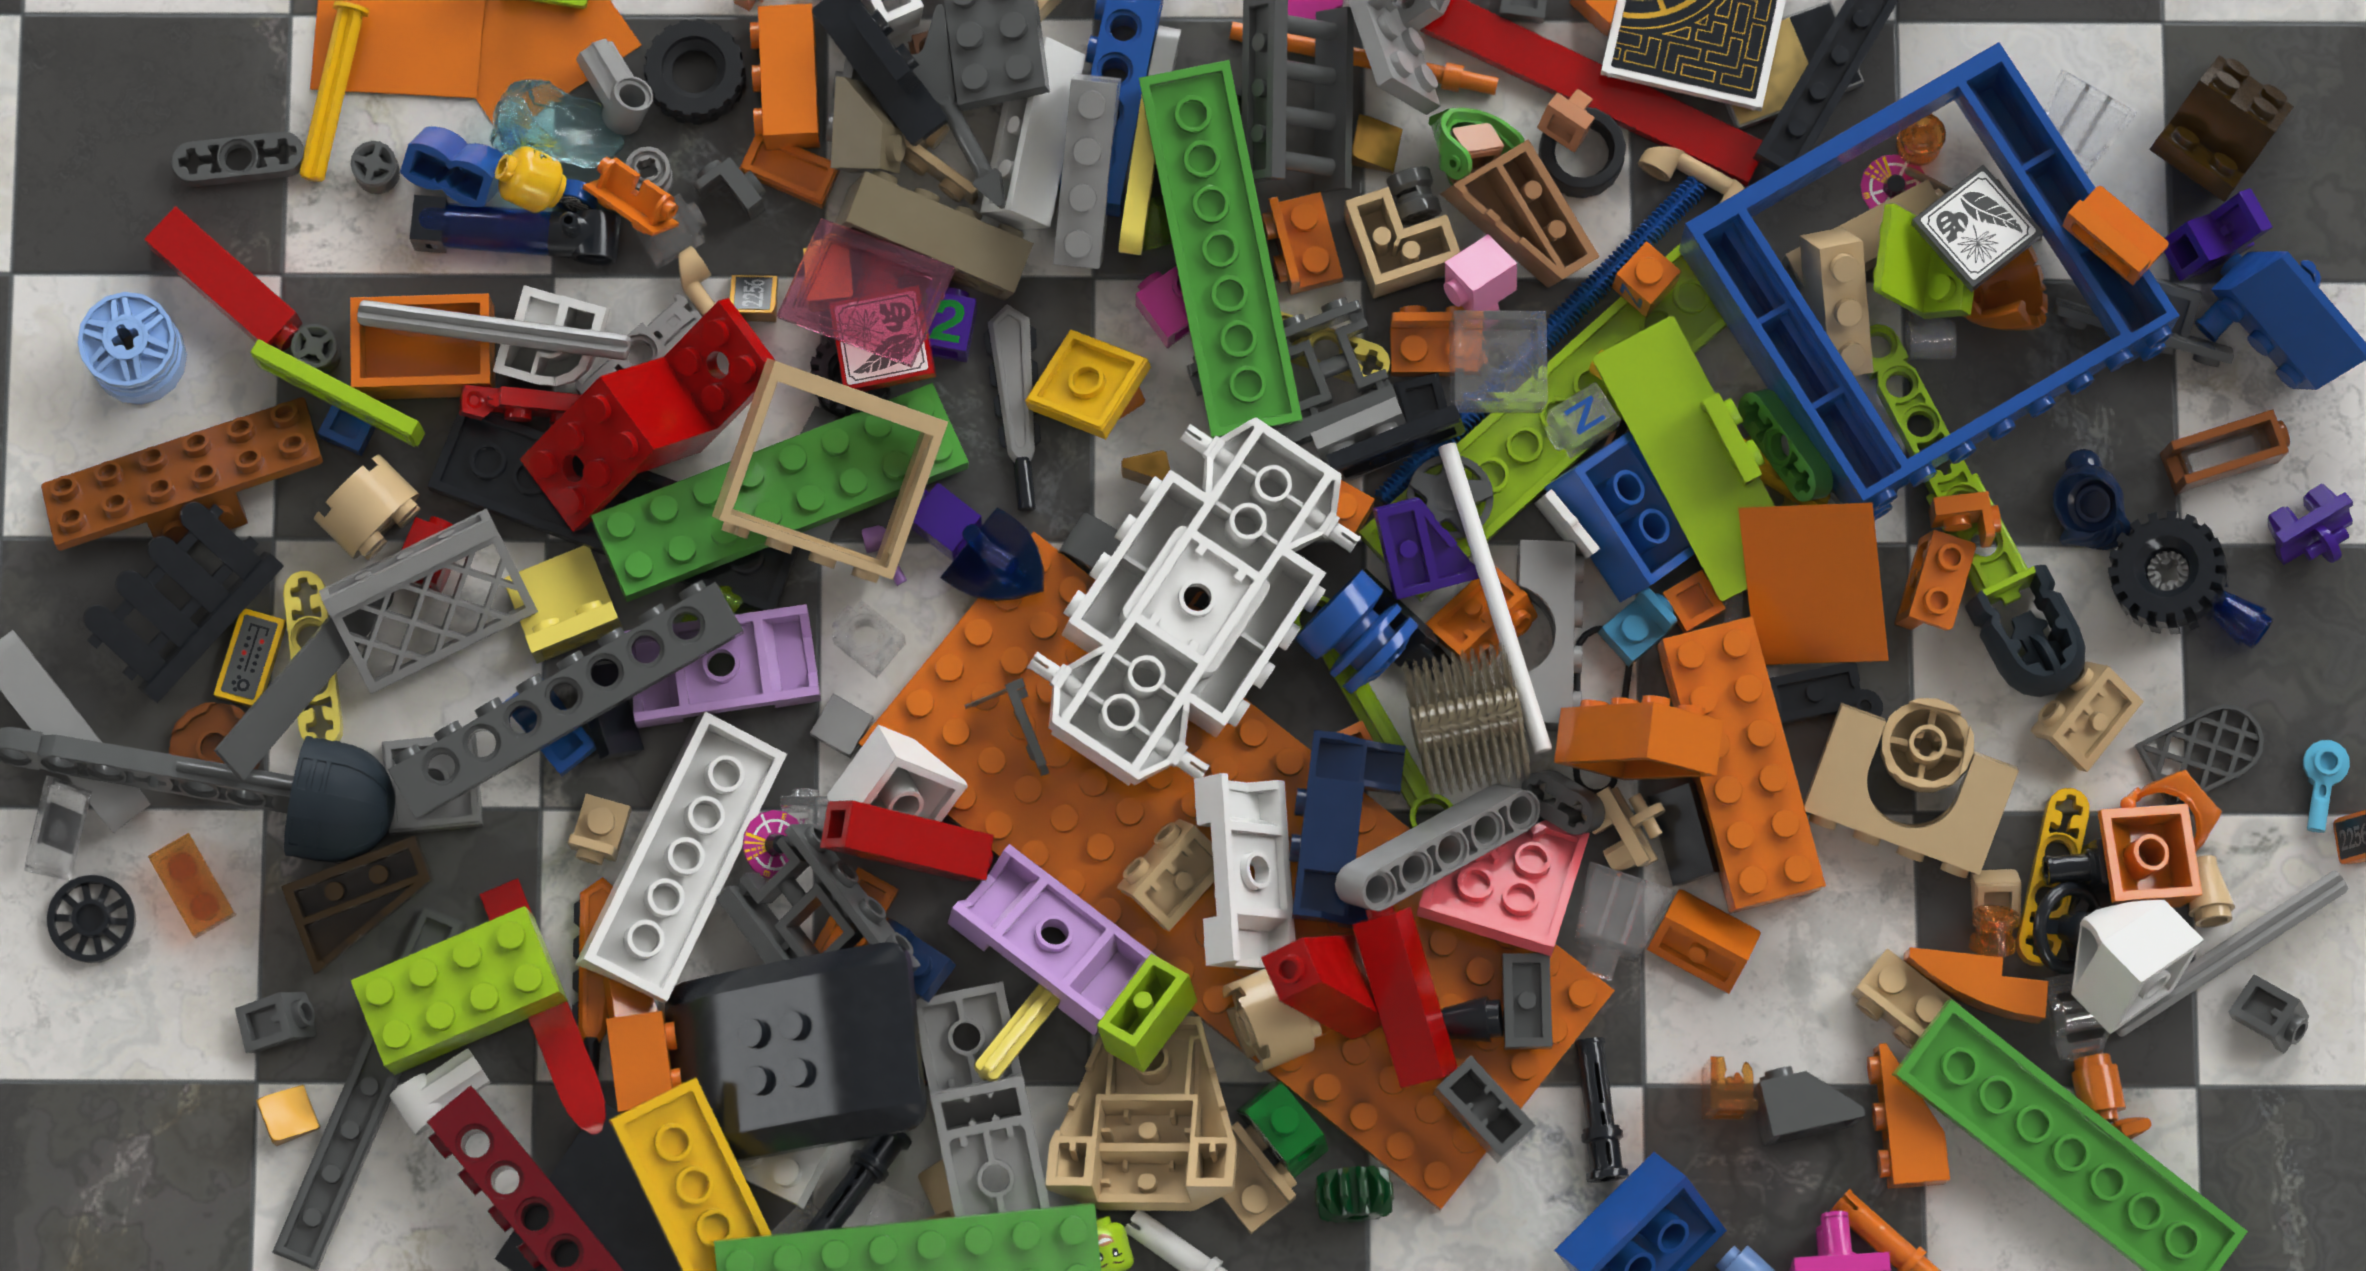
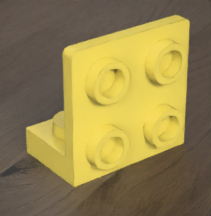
M583 545L519 571L538 610L537 613L520 620L525 639L537 664L595 641L609 632L622 627L589 547ZM510 575L504 578L506 580L512 581ZM506 587L514 609L523 606L524 603L518 591Z

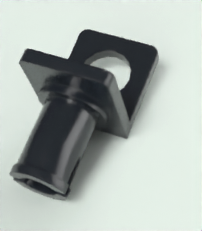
M2102 838L2094 839L2082 847L2081 854L2043 856L2042 875L2045 884L2052 885L2055 883L2085 881V886L2092 890L2094 894L2110 892Z

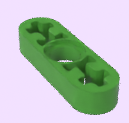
M1770 389L1744 394L1738 404V411L1743 420L1741 424L1792 495L1801 502H1808L1828 496L1833 486L1831 469L1778 395ZM1782 435H1784L1788 440V456L1784 453L1782 448Z

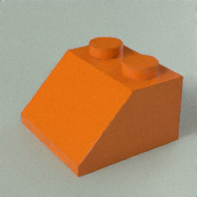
M2188 804L2101 809L2098 811L2112 903L2122 904L2145 900H2165L2172 908H2178L2202 896Z

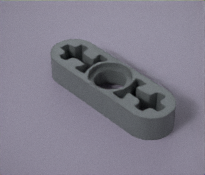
M273 132L190 141L181 144L174 151L171 164L178 179L190 187L285 178L299 173L305 148L300 139L290 132ZM282 145H288L291 152H296V154L289 156V163L281 164L278 157L264 158L267 166L260 168L261 157L257 150L259 146H263L266 155L280 153ZM244 148L252 154L250 165L240 171L230 169L227 166L229 153L234 149ZM218 151L217 161L221 172L215 173L212 163L199 165L196 174H190L187 167H182V164L190 162V156L194 154L198 156L201 162L214 161L212 152Z

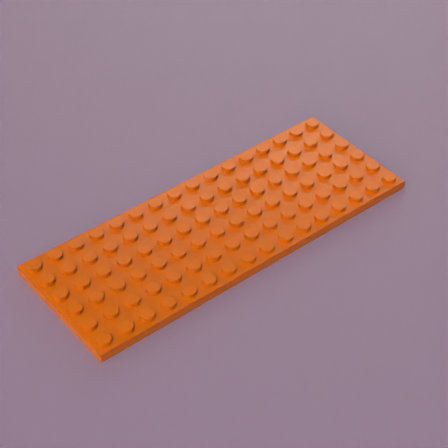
M1033 531L1031 536L1039 547L1044 566V591L1011 600L994 601L978 598L858 742V745L862 748L875 728L881 725L913 738L963 778L968 785L946 815L959 827L994 835L992 851L998 858L1010 844L1157 957L1189 974L1197 998V1002L1190 1011L1194 1015L1200 1016L1204 1023L1244 1054L1227 1013V1009L1235 1007L1233 997L1230 995L1224 998L1223 987L1260 970L1206 966L1203 919L1217 916L1215 881L1170 931L1163 929L1133 898L1123 894L1117 888L1118 884L1124 879L1123 872L1126 867L1136 858L1145 856L1154 846V838L1157 833L1168 823L1175 822L1178 819L1191 823L1212 842L1211 827L1197 826L1195 778L1177 766L1174 768L1170 765L1167 769L1136 785L1130 783L1128 786L1051 734L1052 730L1048 728L1053 687L1049 685V681L1028 669L1027 666L1037 651L1060 667L1063 663L1069 665L1088 654L1061 635L1070 619L1063 612L1078 590L1087 594L1096 580L1065 555L1058 553L1055 547ZM1022 678L1026 686L1023 688H1026L1028 697L1021 699L1047 763L1049 773L1041 776L1035 761L1030 759L1026 749L1028 743L1015 717L1014 708L1008 693L965 709L964 705L1006 689L1005 684ZM1246 698L1243 699L1250 703V706L1237 726L1233 727L1227 723L1217 738L1188 720L1185 745L1188 748L1186 751L1207 765H1210L1203 777L1225 773L1228 774L1229 781L1246 783L1272 780L1285 781L1290 852L1292 834H1301L1303 816H1294L1297 788L1307 789L1311 750ZM1363 792L1356 859L1410 830L1408 826L1365 792ZM1290 862L1293 903L1298 862ZM1250 865L1251 875L1255 879L1254 867ZM1424 888L1394 904V910L1411 906L1440 1008L1443 1009L1444 1007L1488 996L1489 1000H1500L1503 1014L1502 954L1537 952L1416 916ZM1294 919L1295 940L1302 937L1355 935L1354 929L1338 927V924ZM1555 944L1552 956L1550 957L1551 1049L1504 1050V1031L1503 1037L1492 1038L1491 1043L1449 1038L1457 1066L1459 1067L1466 1059L1472 1056L1520 1109H1522L1615 991L1557 944ZM1320 1023L1322 1035L1314 1038L1313 1051L1266 1070L1269 1075L1282 1082L1288 1090L1438 1210L1444 1207L1487 1153L1433 1094L1436 1087L1449 1075L1400 1088L1383 1027L1351 1040ZM1257 1056L1249 1058L1256 1064L1260 1062Z

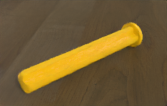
M335 1L333 4L337 14L299 170L300 176L308 181L323 182L325 179L362 19L369 16L367 8L354 3Z

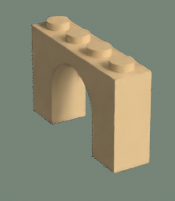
M1840 703L1804 800L1805 811L1811 813L1808 821L1831 830H1835L1837 823L1855 829L1852 837L1871 845L1879 846L1881 839L1899 845L1896 851L1897 854L1918 862H1923L1925 855L1942 861L1941 870L1958 877L1967 878L1969 871L1980 875L2019 769L2014 765L1974 751L1954 800L1941 815L1930 821L1918 824H1906L1895 821L1885 816L1874 805L1867 787L1869 767L1886 720L1883 717Z

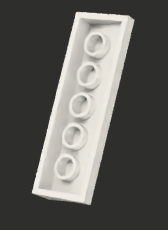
M708 712L698 716L679 751L575 965L615 980L663 1004L667 1002L717 900L716 897L720 894L741 851L744 832L750 821L758 815L787 754Z

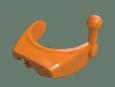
M2186 769L2153 781L2141 790L2137 787L2121 800V808L2136 807V802L2140 801L2142 797L2155 793H2166L2181 799L2184 803L2188 804L2195 817L2196 835L2194 845L2196 852L2203 846L2222 814V810L2215 805Z

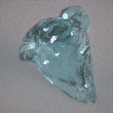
M541 79L520 80L507 87V90L502 94L495 106L492 121L494 129H492L489 137L492 146L504 155H511L515 149L521 146H529L556 158L560 163L575 164L584 168L598 167V164L604 157L612 159L623 149L624 145L623 135L609 130L604 124L601 117L604 107L602 104L591 99L571 96L552 85L550 81H543Z

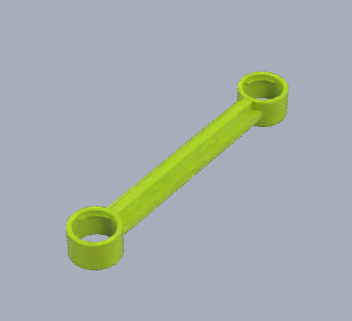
M1322 596L1316 606L1323 607L1330 599ZM1299 614L1294 623L1302 627ZM1334 648L1322 656L1329 670H1331L1332 665L1340 655ZM1349 664L1334 679L1358 720H1363L1373 741L1405 746L1369 682L1359 687L1352 694L1343 687L1344 682L1355 671ZM1406 747L1401 794L1411 809L1408 823L1409 828L1412 829L1417 826L1416 812L1420 806L1433 803L1440 805L1446 810L1452 807L1453 804L1440 794H1434V798H1432L1430 795L1431 791L1429 793L1428 783L1426 786L1424 776Z

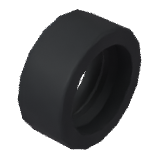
M1587 107L1586 109L1589 114L1595 117L1590 129L1598 132L1604 138L1609 153L1608 161L1604 168L1594 176L1586 178L1574 177L1564 172L1557 163L1555 156L1557 141L1545 133L1541 135L1538 156L1560 192L1566 196L1587 198L1601 194L1614 184L1622 170L1626 150L1622 130L1611 116L1597 108Z

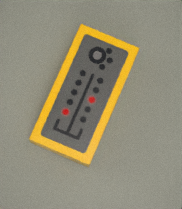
M246 608L239 614L213 694L216 698L251 708L267 689L287 627L285 619Z

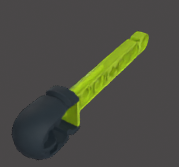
M1871 325L1870 336L1885 338L1890 343L1891 351L1882 358L1872 356L1873 373H1868L1867 376L1869 380L1876 378V393L1910 457L1920 452L1919 449L1929 447L1937 439L1941 440L1950 433L1916 369L1907 363L1909 356L1898 335L1892 328L1886 325ZM1892 376H1903L1911 383L1912 391L1907 396L1895 397L1886 388L1887 380ZM1915 415H1923L1932 422L1933 430L1927 436H1915L1908 430V419ZM1964 460L1957 464L1951 463L1947 475H1944L1941 470H1936L1937 474L1925 482L1930 493L1926 499L1930 505L1934 497L1986 491L1978 474H1971ZM2001 519V532L1995 533L1994 538L1996 551L1986 557L1974 554L1968 578L1977 594L1965 605V609L1973 625L1982 628L1980 638L1998 672L2009 686L2024 695L2034 697L2052 695L2066 689L2078 679L2085 665V643L2080 628L2062 594L2053 591L2055 581L2047 566L2035 565L2027 568ZM1971 523L1972 527L1963 531H1944V533L1970 542L1974 536L1979 535L1977 523ZM2029 587L2035 596L2033 602L2036 608L2044 613L2046 620L2036 618L2031 610L2016 616L2011 620L2014 631L2011 638H2009L2000 623L2001 616L1998 610L1991 605L2002 601L2004 606L2021 599L2020 591ZM2049 624L2051 631L2046 638L2043 630ZM2023 645L2026 654L2021 658L2018 653Z

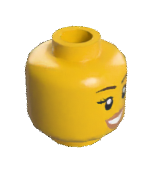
M521 146L515 149L511 155H503L495 170V178L499 180L498 190L501 198L533 213L542 212L547 207H555L565 191L567 179L563 175L560 161L529 146Z

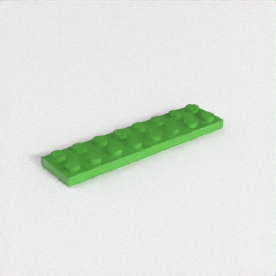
M1225 60L1140 77L1139 84L1211 438L1214 439L1215 436L1220 438L1255 417L1272 428L1302 422L1303 419L1230 61Z
M933 383L888 400L948 422L926 485L968 469L969 461ZM860 411L753 452L733 509L799 532H805L897 497L920 431ZM731 461L591 515L593 527L626 602L769 547L764 545L767 536L753 531L749 532L747 539L721 530L724 522L712 517Z
M1952 999L1946 1001L1892 1074L2142 1271H2219L2248 1232Z
M1095 1203L714 1240L717 1271H1101Z

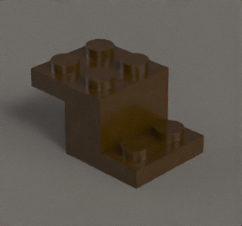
M2219 55L2197 82L2149 150L2225 202L2294 106L2287 102L2286 95L2278 88L2268 84L2262 85L2249 76L2250 72L2243 64L2230 58L2226 60Z

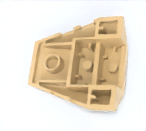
M1186 1016L1144 1073L1108 1053L1099 1035L1085 1065L1086 1073L1077 1092L1072 1093L1067 1104L1069 1108L1059 1131L1055 1130L1049 1143L1046 1189L1083 1204L1095 1203V1208L1099 1210L1195 1211L1233 1192L1238 1147L1201 1017Z

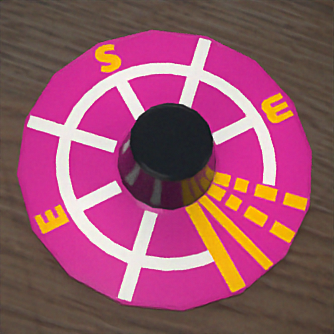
M1897 154L1885 155L1871 162L1864 171L1860 184L1862 198L1868 208L1872 209L1920 184L1921 182L1905 174L1906 167H1912L1924 173L1920 165L1908 157Z
M770 810L760 813L750 821L744 832L743 851L746 861L754 872L760 873L764 878L771 879L789 861L776 842L782 836H787L785 830L791 824H800L795 817L784 811Z

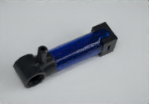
M414 195L409 239L415 251L447 253V248L572 258L584 264L606 266L617 263L622 217L614 212L598 209H585L577 211V213L545 210L533 213L520 208L471 207L464 204L448 203L446 197Z

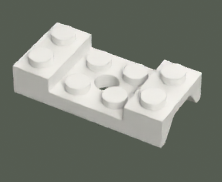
M1225 773L1194 779L1197 826L1211 827L1217 916L1203 919L1206 966L1263 970L1265 966L1261 959L1262 956L1296 941L1294 919H1292L1293 896L1289 862L1285 781L1272 780L1248 783L1229 781L1228 774ZM1250 865L1254 867L1255 879L1251 875Z

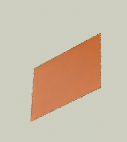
M318 0L310 90H319L337 14L333 4L335 1H343L363 6L369 10V16L362 19L346 91L477 98L485 0Z
M485 0L478 92L475 99L500 135L504 136L588 81L576 59L578 54L588 48L593 42L605 38L607 41H613L622 58L642 45L611 0H588L585 9L529 0Z
M1873 502L1738 508L1750 616L1754 620L1765 664L1889 661Z

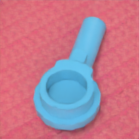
M2320 740L2313 743L2306 750L2303 757V769L2308 777V782L2313 785L2307 830L2311 832L2325 833L2332 786L2339 783L2347 775L2350 768V760L2346 749L2332 740Z

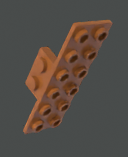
M300 397L44 482L41 485L53 541L58 551L146 522L153 538L165 536L177 543L188 532L179 520V511L184 504L197 502L207 509L216 504L224 511L218 519L231 530L248 524L245 510L237 492L320 465L323 459L305 398Z

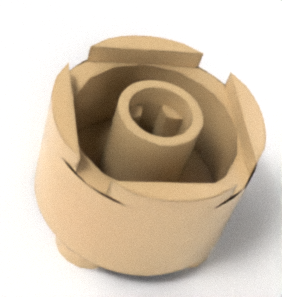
M380 454L372 458L377 465L369 472L364 466H361L329 497L325 503L331 510L325 517L319 511L314 516V520L353 559L360 555H363L368 561L372 559L388 542L383 535L395 523L400 528H403L421 510L415 502L419 497V493Z
M1266 968L1224 985L1223 997L1226 998L1232 995L1235 1007L1227 1009L1233 1031L1246 1057L1249 1059L1257 1056L1260 1062L1254 1067L1257 1072L1262 1073L1314 1050V1038L1322 1035L1320 1023L1279 1001Z

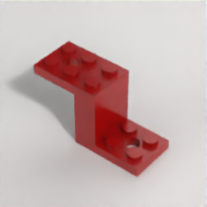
M729 298L719 300L664 357L599 376L520 458V461L573 532L585 528L591 522V515L599 513L638 473L701 453L752 402L767 358L775 359ZM719 352L723 353L729 361V372L727 375L721 372L717 365V355ZM574 456L579 457L584 465L583 477H579L573 469L572 462Z

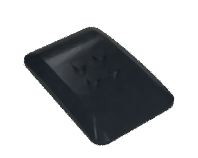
M882 942L846 948L682 982L674 986L668 1001L665 1002L666 1023L674 1022L678 1048L669 1051L671 1068H680L682 1083L697 1078L737 1162L906 1132L917 1128L925 1117L927 1101L912 960L906 948L898 943Z

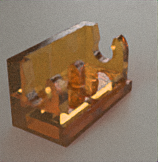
M1711 1056L1702 1067V1119L1749 1120L1758 1110V1100L1753 1099V1070L1748 1062L1743 1063L1741 1069L1743 1078L1737 1072L1734 1074V1077L1728 1076L1725 1079L1727 1068L1724 1057Z

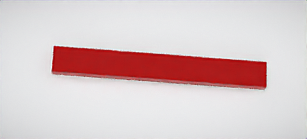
M1451 0L1444 15L1420 30V32L1553 95L1559 93L1569 100L1574 92L1579 89L1593 98L1588 107L1597 108L1611 116L1618 126L1662 147L1681 149L1689 156L1731 179H1736L1745 186H1748L1759 162L1754 160L1753 157L1763 140L1647 85L1600 75L1602 64L1467 0Z

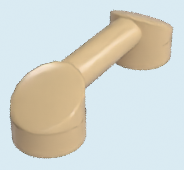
M1674 147L1648 148L1643 152L1638 161V166L1643 171L1662 181H1669L1676 169L1688 176L1694 177L1697 181L1723 194L1724 196L1720 203L1745 189L1736 179H1731L1689 156L1681 149Z
M690 245L678 255L680 281L683 291L703 317L715 304L701 285V282L709 278L711 273L700 255Z

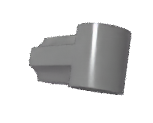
M605 38L593 42L588 48L578 54L576 61L604 106L601 116L604 124L609 130L617 134H632L639 128L653 102L651 87L644 80L633 76L613 41H607Z

